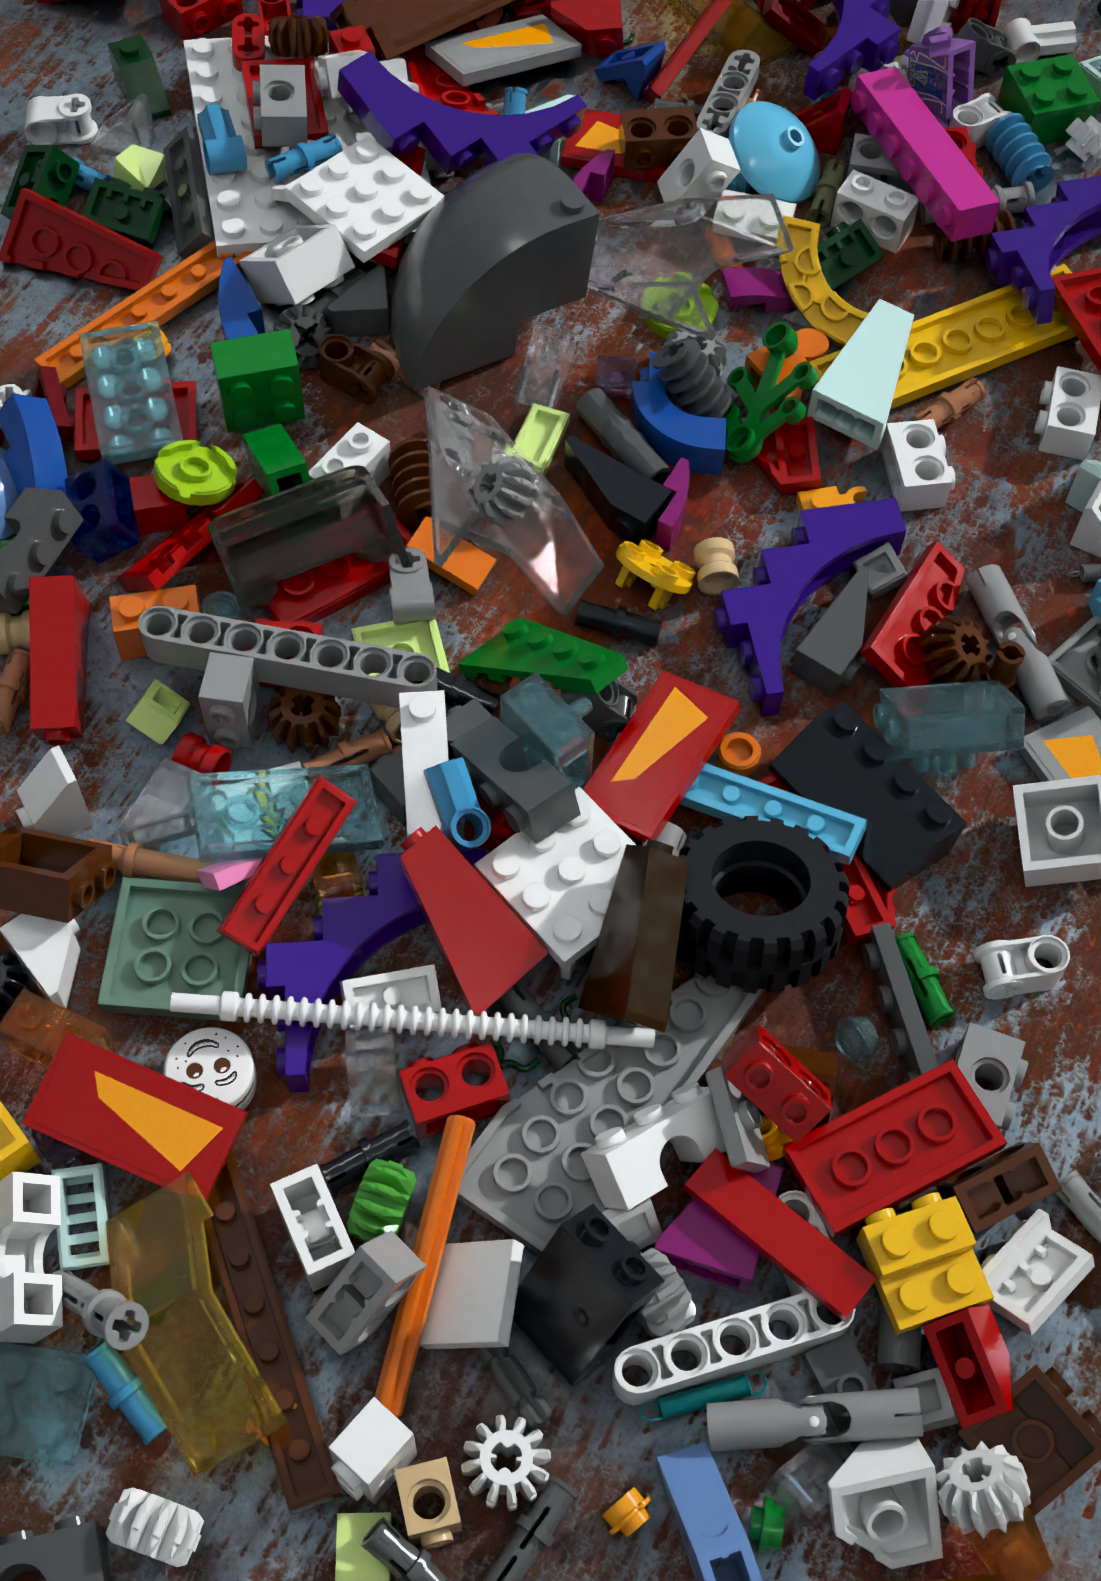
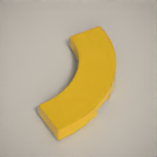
M783 215L779 235V259L787 292L798 312L813 329L821 331L830 342L844 348L869 313L847 303L828 285L822 273L817 246L820 224Z

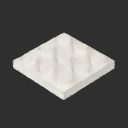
M369 135L284 187L285 199L315 224H336L347 250L363 263L417 229L434 206L444 197L442 193Z
M580 787L575 789V794L581 815L537 844L523 831L516 833L474 864V869L564 970L596 946L626 844L636 845Z

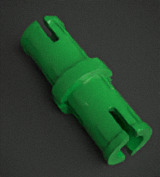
M907 932L895 937L913 993L927 1019L928 1025L936 1027L948 1022L956 1015V1012L950 1005L938 982L940 974L937 968L929 965L914 933Z

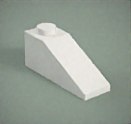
M444 690L399 693L407 838L420 827L426 833L435 825L441 829V822L423 770L449 761Z

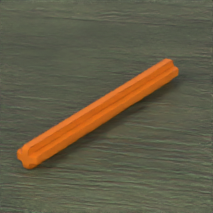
M450 1115L446 1121L413 1252L426 1265V1268L399 1301L375 1398L396 1418H399L403 1413L476 1126L474 1120L462 1115Z

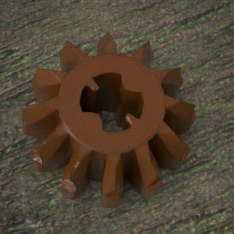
M290 15L272 18L269 21L268 30L271 52L277 57L307 58L324 55L328 52L329 30L327 29L326 20L321 16Z
M955 614L939 619L938 622L930 625L928 629L923 631L924 641L918 646L925 653V657L921 662L928 664L930 668L929 677H938L941 687L952 686L956 689L973 684L975 680L982 678L984 674L989 672L987 663L993 657L986 649L990 641L985 640L981 635L982 626L974 627L970 616L959 617Z
M281 686L279 691L280 697H270V712L267 716L268 728L273 731L274 740L277 744L287 743L288 749L292 754L300 746L305 747V750L310 755L314 749L313 745L319 744L328 748L330 743L329 736H338L340 731L339 721L342 717L341 706L335 701V696L296 688L291 690Z

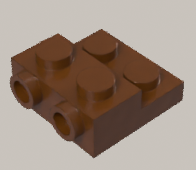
M1038 1364L1011 1385L1013 1411L960 1429L957 1432L971 1450H975L982 1441L989 1449L1002 1444L1010 1455L1017 1456L1018 1461L1024 1467L1027 1483L1031 1491V1504L1026 1506L1023 1511L1029 1520L1101 1460V1421L1090 1409L1081 1415L1067 1398L1074 1392L1067 1381L1053 1366L1044 1372Z

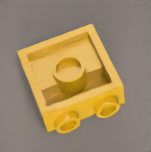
M939 1192L924 1195L911 1203L913 1210L897 1216L893 1208L879 1210L865 1218L867 1226L862 1227L856 1238L869 1272L877 1278L874 1284L896 1335L922 1327L961 1310L988 1304L994 1298L973 1251L977 1242L956 1196L942 1200Z

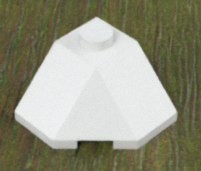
M918 1437L862 1441L828 1482L832 1529L835 1535L850 1545H853L855 1542L872 1552L877 1561L890 1569L943 1558L935 1466Z

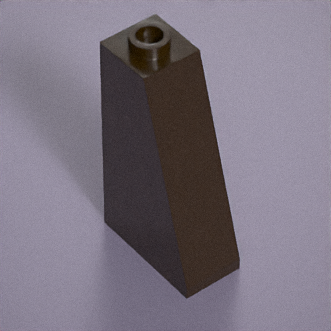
M651 839L646 840L645 846L626 844L578 1008L665 1033L689 864L688 860L672 855L673 846Z

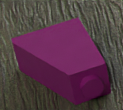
M769 1161L770 1168L757 1173L745 1171L776 1196L783 1168L775 1166L773 1161ZM695 1199L689 1203L657 1238L654 1249L667 1256L669 1262L675 1265L677 1272L744 1294L748 1292L760 1254Z

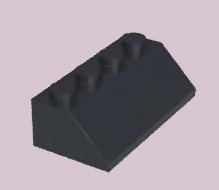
M845 701L814 718L770 763L768 768L792 794L867 820L866 830L855 855L865 865L868 873L888 892L896 889L948 855L967 824Z

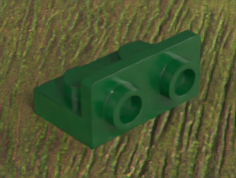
M25 145L0 214L11 220L20 191L23 188H28L66 207L80 164L54 145Z
M95 177L82 216L124 237L153 245L163 216L172 218V208L165 201V195L154 189L144 188L142 192L132 189L129 183L118 178L111 177L110 181Z
M862 219L849 226L844 221L826 233L827 240L822 243L818 240L819 263L822 273L833 291L885 257Z

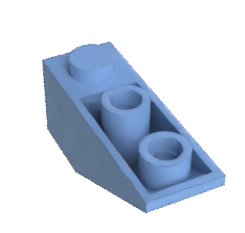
M706 1441L656 1457L695 1581H762L748 1537Z

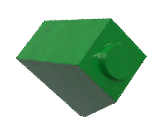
M279 423L242 434L251 471L264 491L262 496L284 546L301 542L321 532L323 528L307 462L282 424Z

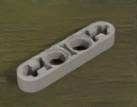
M743 49L736 50L729 55L697 118V130L702 128L728 138L730 124L734 115L745 106L758 79L759 55L753 51ZM726 87H737L740 89H729ZM716 108H726V109H729V110H728V111H719V110H717Z

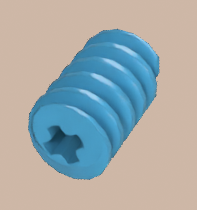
M1011 113L999 119L991 127L985 141L986 148L992 154L994 161L999 164L1000 170L1005 174L1007 181L1012 184V187L1021 186V183L1024 181L1032 183L1035 193L1046 187L1054 177V169L1050 167L1052 158L1045 152V147L1038 141V137L1032 132L1030 125L1025 122L1024 116L1020 113Z

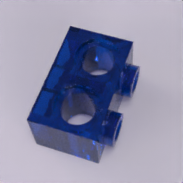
M103 458L65 479L66 495L84 519L70 539L76 550L85 553L100 564L139 543L130 481L126 474Z

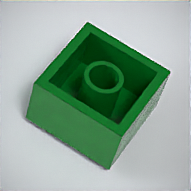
M1073 54L1006 66L997 99L1004 111L1020 113L1024 116L1025 122L1030 125L1032 132L1037 135L1038 141L1042 145L1069 140L1071 136L1065 130L1077 117L1083 122L1090 115L1096 118L1101 103Z
M290 329L210 342L227 432L248 430L254 427L287 423L305 418L299 364Z

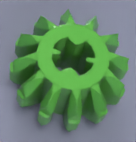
M377 1158L369 1164L359 1185L347 1221L348 1233L358 1238L360 1242L366 1243L390 1230L398 1236L417 1183L415 1173L404 1168V1165L391 1160L387 1162Z

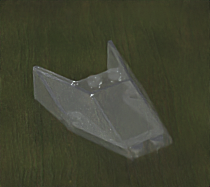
M773 193L682 198L600 218L586 293L641 317L712 341L716 335L698 294L703 282L720 268L790 253L794 247Z
M427 386L424 390V412L434 564L442 567L461 539L465 537L483 550L488 551L492 548L512 558L557 612L566 616L604 567L600 557L561 494L490 414ZM494 454L515 456L523 460L524 464L528 465L530 470L536 474L533 485L537 488V491L531 496L530 502L532 506H527L524 518H516L512 526L493 525L482 520V517L479 516L480 511L472 499L473 495L469 492V489L474 486L476 481L474 475H478L481 471L482 462H490Z

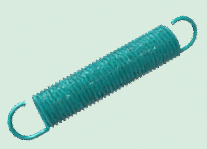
M758 1371L749 1373V1375L760 1374L765 1380L764 1388L756 1393H752L748 1377L743 1373V1375L740 1374L731 1378L728 1377V1379H721V1381L718 1380L713 1383H706V1385H699V1387L684 1389V1391L674 1392V1394L659 1396L656 1398L659 1417L654 1419L643 1417L642 1407L650 1404L651 1401H647L640 1406L639 1415L642 1419L649 1422L670 1419V1417L680 1416V1414L685 1415V1413L707 1408V1403L729 1402L749 1397V1395H758L767 1389V1378Z

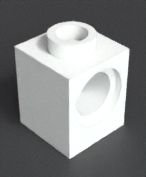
M359 49L318 56L319 67H315L314 74L319 90H323V95L331 99L342 97L337 90L339 69L368 52Z

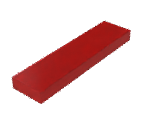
M711 0L643 92V97L653 104L655 98L660 99L732 0Z
M322 776L315 777L216 931L253 956H259L357 801Z
M717 1148L712 1151L684 1184L683 1190L843 1322L877 1280L873 1274L748 1173L730 1166L728 1157Z

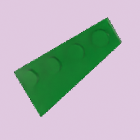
M522 617L506 623L501 632L457 664L461 673L466 675V678L475 679L479 673L487 674L490 681L504 682L508 677H516L520 679L522 685L536 686L537 684L549 681L553 689L592 694L600 692L629 669L624 655Z

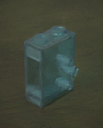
M535 672L500 696V721L520 737L528 770L547 760L573 783L574 790L578 787L583 789L591 778L595 732L582 718L592 712V703L588 698L582 696L578 700L567 704Z
M999 680L880 689L879 704H874L873 720L876 730L881 731L886 743L894 748L901 759L913 758V769L917 772H927L930 770L931 756H940L941 773L953 775L958 772V754H960V765L963 768L971 769L977 766L978 753L1024 749L1026 707Z

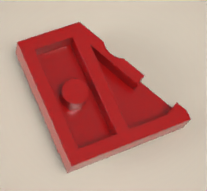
M805 417L794 425H790L787 422L782 424L764 439L762 449L753 459L781 494L821 488L813 417Z

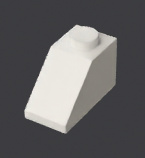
M60 746L51 748L17 789L23 807L16 810V813L23 828L68 836L93 825L78 782Z
M20 914L0 927V932L10 951L17 955L22 967H25L30 978L56 1013L60 1015L67 1010L81 953V948L74 935L80 928L75 919L65 923Z

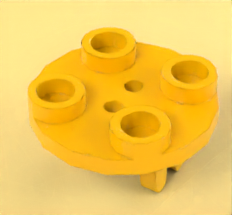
M641 539L639 545L624 541L615 552L617 559L623 564L615 582L616 585L624 588L625 585L631 587L637 576L651 583L655 591L648 606L655 611L658 607L663 609L673 593L686 594L693 586L692 579L696 574L694 569L680 561L672 562L661 556L663 549L649 540Z

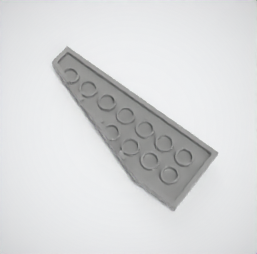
M695 972L693 978L671 992L665 1033L655 1030L654 1048L605 1045V1048L601 1050L587 1047L577 1054L576 1059L553 1074L551 1072L537 1082V1086L517 1099L515 1097L503 1105L469 1150L457 1199L539 1256L562 1223L591 1204H594L601 1212L609 1209L603 1207L581 1153L596 1145L595 1137L600 1133L614 1127L625 1128L635 1122L633 1116L638 1111L655 1104L662 1106L673 1100L671 1094L676 1089L689 1083H700L765 989H757L756 994L743 993L742 987L731 985L730 989L717 985L715 983L716 979L709 975L705 979ZM626 1022L619 1025L620 1027L645 1028Z

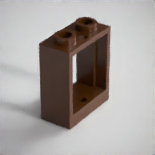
M13 825L0 833V909L69 923L114 884L116 866L112 863V845Z

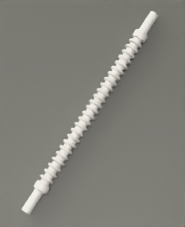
M223 991L221 996L172 992L170 1001L171 1012L219 1015L221 1021L235 1022L238 1017H243L244 1022L248 1023L251 1017H255L259 1024H262L264 1019L269 1018L273 1025H276L278 1020L282 1019L285 1020L287 1026H290L292 1021L296 1020L299 1021L301 1027H304L306 1022L310 1021L313 1022L315 1028H318L320 1023H327L328 1029H332L334 1024H341L342 1030H346L348 1025H354L356 1031H360L362 1026H368L370 1032H373L375 1027H382L384 1033H387L389 1028H396L397 1034H401L403 1029H409L411 1035H415L417 1030H423L425 1036H429L431 1031H437L439 1037H443L445 1032H450L452 1038H457L458 1033H464L466 1039H471L472 1034H477L480 1040H484L486 1035H491L494 1041H498L500 1036H504L509 1043L512 1042L513 1037H518L523 1044L526 1043L527 1038H532L536 1045L542 1039H545L550 1046L554 1044V1041L559 1040L564 1047L567 1046L568 1042L572 1041L575 1042L577 1048H580L582 1043H588L590 1049L601 1050L605 1048V1045L654 1048L655 1030L607 1026L605 1020L591 1019L589 1024H583V1019L578 1018L576 1023H570L568 1017H564L563 1022H556L554 1016H551L549 1021H542L541 1015H537L535 1020H529L527 1014H523L521 1019H515L513 1013H509L508 1018H501L500 1012H496L494 1017H488L486 1011H482L480 1016H474L472 1010H468L466 1015H461L459 1009H454L453 1014H447L445 1008H441L439 1013H434L431 1007H427L425 1012H420L417 1006H413L411 1011H407L402 1004L399 1005L398 1010H393L388 1003L385 1004L383 1009H379L375 1002L371 1003L369 1008L363 1007L361 1001L355 1007L349 1005L348 1000H345L339 1006L336 1005L334 999H331L329 1004L325 1005L322 1004L320 998H317L315 1003H308L306 997H303L301 1002H294L293 996H289L287 1001H280L279 995H275L273 1000H267L265 994H261L259 999H253L251 993H247L245 998H240L238 992Z

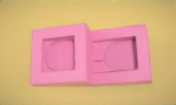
M264 856L225 860L197 870V873L204 888L221 891L242 880L247 879L249 881Z

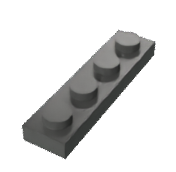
M188 127L180 132L163 149L166 158V173L177 254L184 259L214 240L198 133Z
M890 922L871 926L867 940L861 947V953L866 970L868 972L873 971L878 985L875 988L876 1002L882 1014L887 1013L892 1027L889 1030L890 1044L896 1057L901 1056L906 1070L903 1077L905 1084L938 1067V1063Z

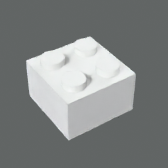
M336 224L297 225L239 261L258 302L275 304L277 307L286 304L304 306L315 299V292L323 287L328 289L340 284L345 279L343 275L355 268Z
M1101 775L1013 785L1025 887L1101 879Z

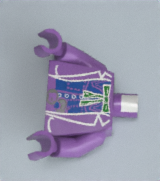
M946 24L929 31L923 36L922 41L911 45L909 49L903 52L899 62L900 67L908 72L909 84L943 128H948L949 118H951L955 107L973 100L976 41L952 38L953 30Z

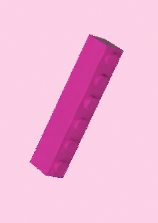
M892 67L858 74L854 91L850 97L853 112L859 116L870 135L874 136L884 150L885 155L890 158L901 173L902 178L907 181L916 193L919 201L924 204L933 216L937 226L944 231L951 242L992 233L1000 205L999 199L898 68Z

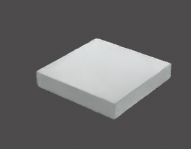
M515 1239L445 1244L420 1346L425 1349L509 1347L524 1245Z

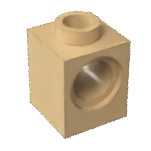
M447 1457L394 1470L409 1542L411 1544L421 1542V1547L425 1550L441 1547L453 1542L452 1534L461 1532L462 1525ZM433 1493L443 1499L445 1506L438 1517L423 1519L415 1513V1504L424 1494Z

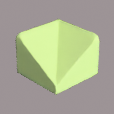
M132 144L116 156L114 160V177L129 183L132 189L143 192L144 188L154 189L165 180V155Z
M154 679L125 721L158 744H164L176 729L191 704L159 680Z

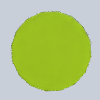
M175 441L164 446L158 452V457L154 464L153 479L157 487L171 499L189 505H213L227 499L235 490L237 467L232 457L217 446L211 444V449L202 447L201 441Z

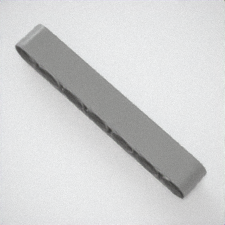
M166 606L148 608L142 612L138 619V628L146 655L158 663L205 671L210 652L252 657L255 660L259 682L400 708L399 693L438 691L436 665L430 657L420 653ZM287 657H294V658L289 659V660L284 659V658H287ZM329 665H337V666L332 667V668H327V667H326V666H329ZM371 673H380L379 675H376V676H370V675H368V674H371ZM413 681H423V683H420V684H413V683H411V682H413Z

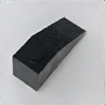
M569 435L565 440L564 466L608 529L613 531L619 538L631 541L636 545H639L641 539L650 540L657 531L658 519L671 502L672 490Z

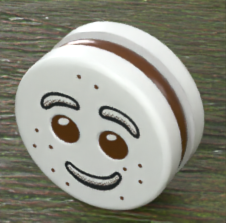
M216 1027L194 1030L184 1035L173 1045L165 1060L163 1075L241 1110H244L249 1105L255 1094L257 1071L251 1051L238 1035L229 1030Z

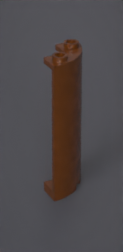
M346 0L341 2L330 13V16L338 29L364 25L375 48L376 59L384 61L403 54L516 0Z

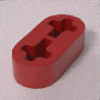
M251 13L237 15L232 21L233 66L240 72L241 61L265 60L264 21L260 16ZM245 32H252V35H245ZM245 52H252V55H245Z

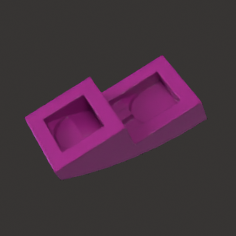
M607 149L598 154L572 180L588 200L603 203L614 176L615 150Z
M753 267L722 269L721 283L729 308L762 304L764 313L796 309L787 292L782 272Z
M682 457L663 484L664 487L672 490L671 502L658 519L655 544L669 552L683 524L689 489V461Z

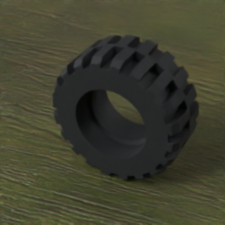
M745 816L743 821L735 822L733 818L722 820L715 829L711 825L696 833L695 839L691 838L683 845L678 856L688 860L689 864L677 953L686 963L692 961V969L705 979L710 975L716 979L715 983L727 989H730L731 985L742 987L743 993L756 994L757 989H768L769 994L784 991L786 985L791 984L793 988L809 982L810 975L813 977L820 975L828 967L829 960L835 957L839 949L849 903L848 894L850 889L848 877L843 872V865L834 853L828 854L829 847L818 836L812 839L809 837L807 829L796 824L794 828L784 825V820L771 817L770 821L758 820V816ZM740 892H757L777 898L785 903L791 911L774 916L751 915L733 908L722 898Z

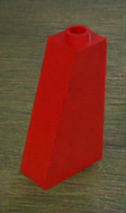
M74 575L29 577L30 730L39 740H44V743L47 745H67L71 743V739L84 738L89 602Z
M436 825L427 833L420 827L400 844L405 852L400 856L398 862L467 1010H472L474 1016H480L482 1011L489 1008L548 954V951Z

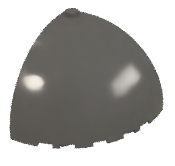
M516 153L474 172L451 189L434 206L416 230L400 263L393 286L390 306V338H393L396 350L395 357L396 360L398 359L401 372L413 392L515 355L519 321L586 297L600 213L570 177L546 158L532 153Z

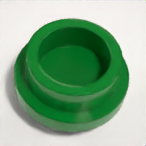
M764 1497L762 1507L752 1506L748 1527V1539L757 1541L756 1552L765 1554L767 1549L780 1551L785 1526L786 1506L774 1504V1499L770 1497Z

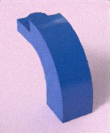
M650 352L649 368L641 367L640 381H632L630 417L635 428L645 436L647 442L665 463L675 467L682 457L689 461L690 472L721 475L725 454L726 418L695 416L678 409L666 395L664 381L659 377L661 369H655L651 364V360L657 352Z

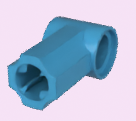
M219 104L206 105L204 110L197 114V120L203 139V152L208 174L215 175L247 170L244 142L241 135L236 136L229 110L223 109Z
M463 757L423 770L441 822V832L459 852H467L485 843L491 832L490 819L480 808ZM459 818L467 819L472 823L475 833L471 841L463 840L458 835L456 825Z

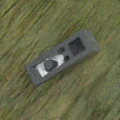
M864 565L859 568L795 651L790 673L832 698L837 695L843 685L848 688L851 687L862 669V665L858 663L863 645L870 570Z

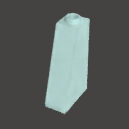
M879 299L812 389L807 416L813 417L814 420L878 450L886 428L914 314Z

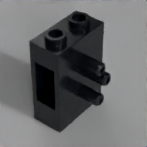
M591 1204L559 1226L517 1288L513 1320L568 1383L573 1386L606 1360L665 1280L643 1258L639 1246L633 1241H628L594 1204Z

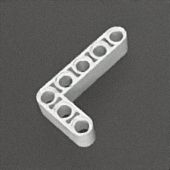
M793 1190L787 1191L778 1197L830 1240L823 1221L806 1193ZM783 1272L792 1295L791 1297L631 1346L622 1351L616 1358L611 1379L612 1389L616 1396L624 1403L639 1405L647 1401H654L659 1396L674 1394V1392L691 1389L792 1357L844 1335L854 1319L856 1310L854 1309L844 1322L841 1320L839 1324L830 1325L823 1322L819 1318L816 1309L823 1304ZM773 1320L785 1321L792 1328L794 1337L789 1340L776 1338L769 1330L768 1323ZM726 1335L739 1337L745 1344L746 1352L735 1356L728 1354L722 1348L720 1338ZM678 1350L690 1351L695 1355L698 1367L691 1371L680 1370L674 1365L671 1355ZM631 1365L641 1366L647 1371L650 1381L643 1386H632L625 1381L622 1371Z

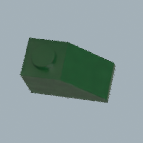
M142 34L109 43L108 49L115 80L136 123L140 124L171 115L170 106L154 57Z

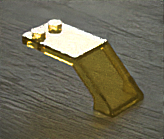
M188 1171L107 1220L106 1229L112 1289L120 1292L127 1300L142 1305L149 1317V1327L144 1339L137 1346L124 1350L191 1471L194 1476H197L280 1429L287 1420L213 1292L204 1221L214 1214ZM128 1317L127 1322L135 1325V1321Z

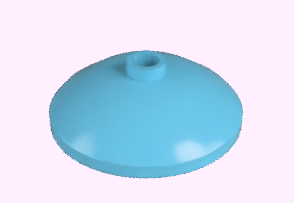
M754 101L742 107L731 121L729 141L743 177L765 198L794 204L805 201L812 195L814 186L820 179L818 150L807 128L790 111L770 102Z

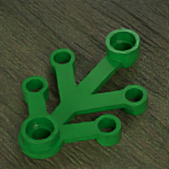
M779 321L772 324L763 335L762 343L768 349L770 355L757 391L753 387L754 376L743 366L732 370L727 378L728 385L739 394L749 411L745 423L742 424L740 421L742 411L732 401L729 409L721 417L726 418L728 434L726 436L725 448L727 449V455L735 463L742 464L754 459L762 449L764 439L785 422L790 425L799 423L806 414L805 405L797 397L791 396L785 400L783 399L798 387L801 390H808L816 384L819 373L809 362H801L796 365L791 374L776 385L785 358L793 355L798 348V335L787 322ZM782 401L779 409L763 420L764 415Z

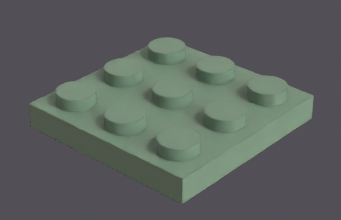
M123 877L97 1003L100 1011L221 1021L219 1015L171 1012L172 992L221 996L223 991L238 992L240 998H245L252 954L216 931L245 886H229L218 891L204 888L202 883ZM238 1017L235 1022H241L242 1017Z

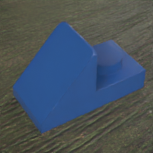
M658 41L616 50L597 66L594 71L600 82L615 80L616 83L626 81L635 101L638 102L643 98V92L661 69L666 46L664 41Z

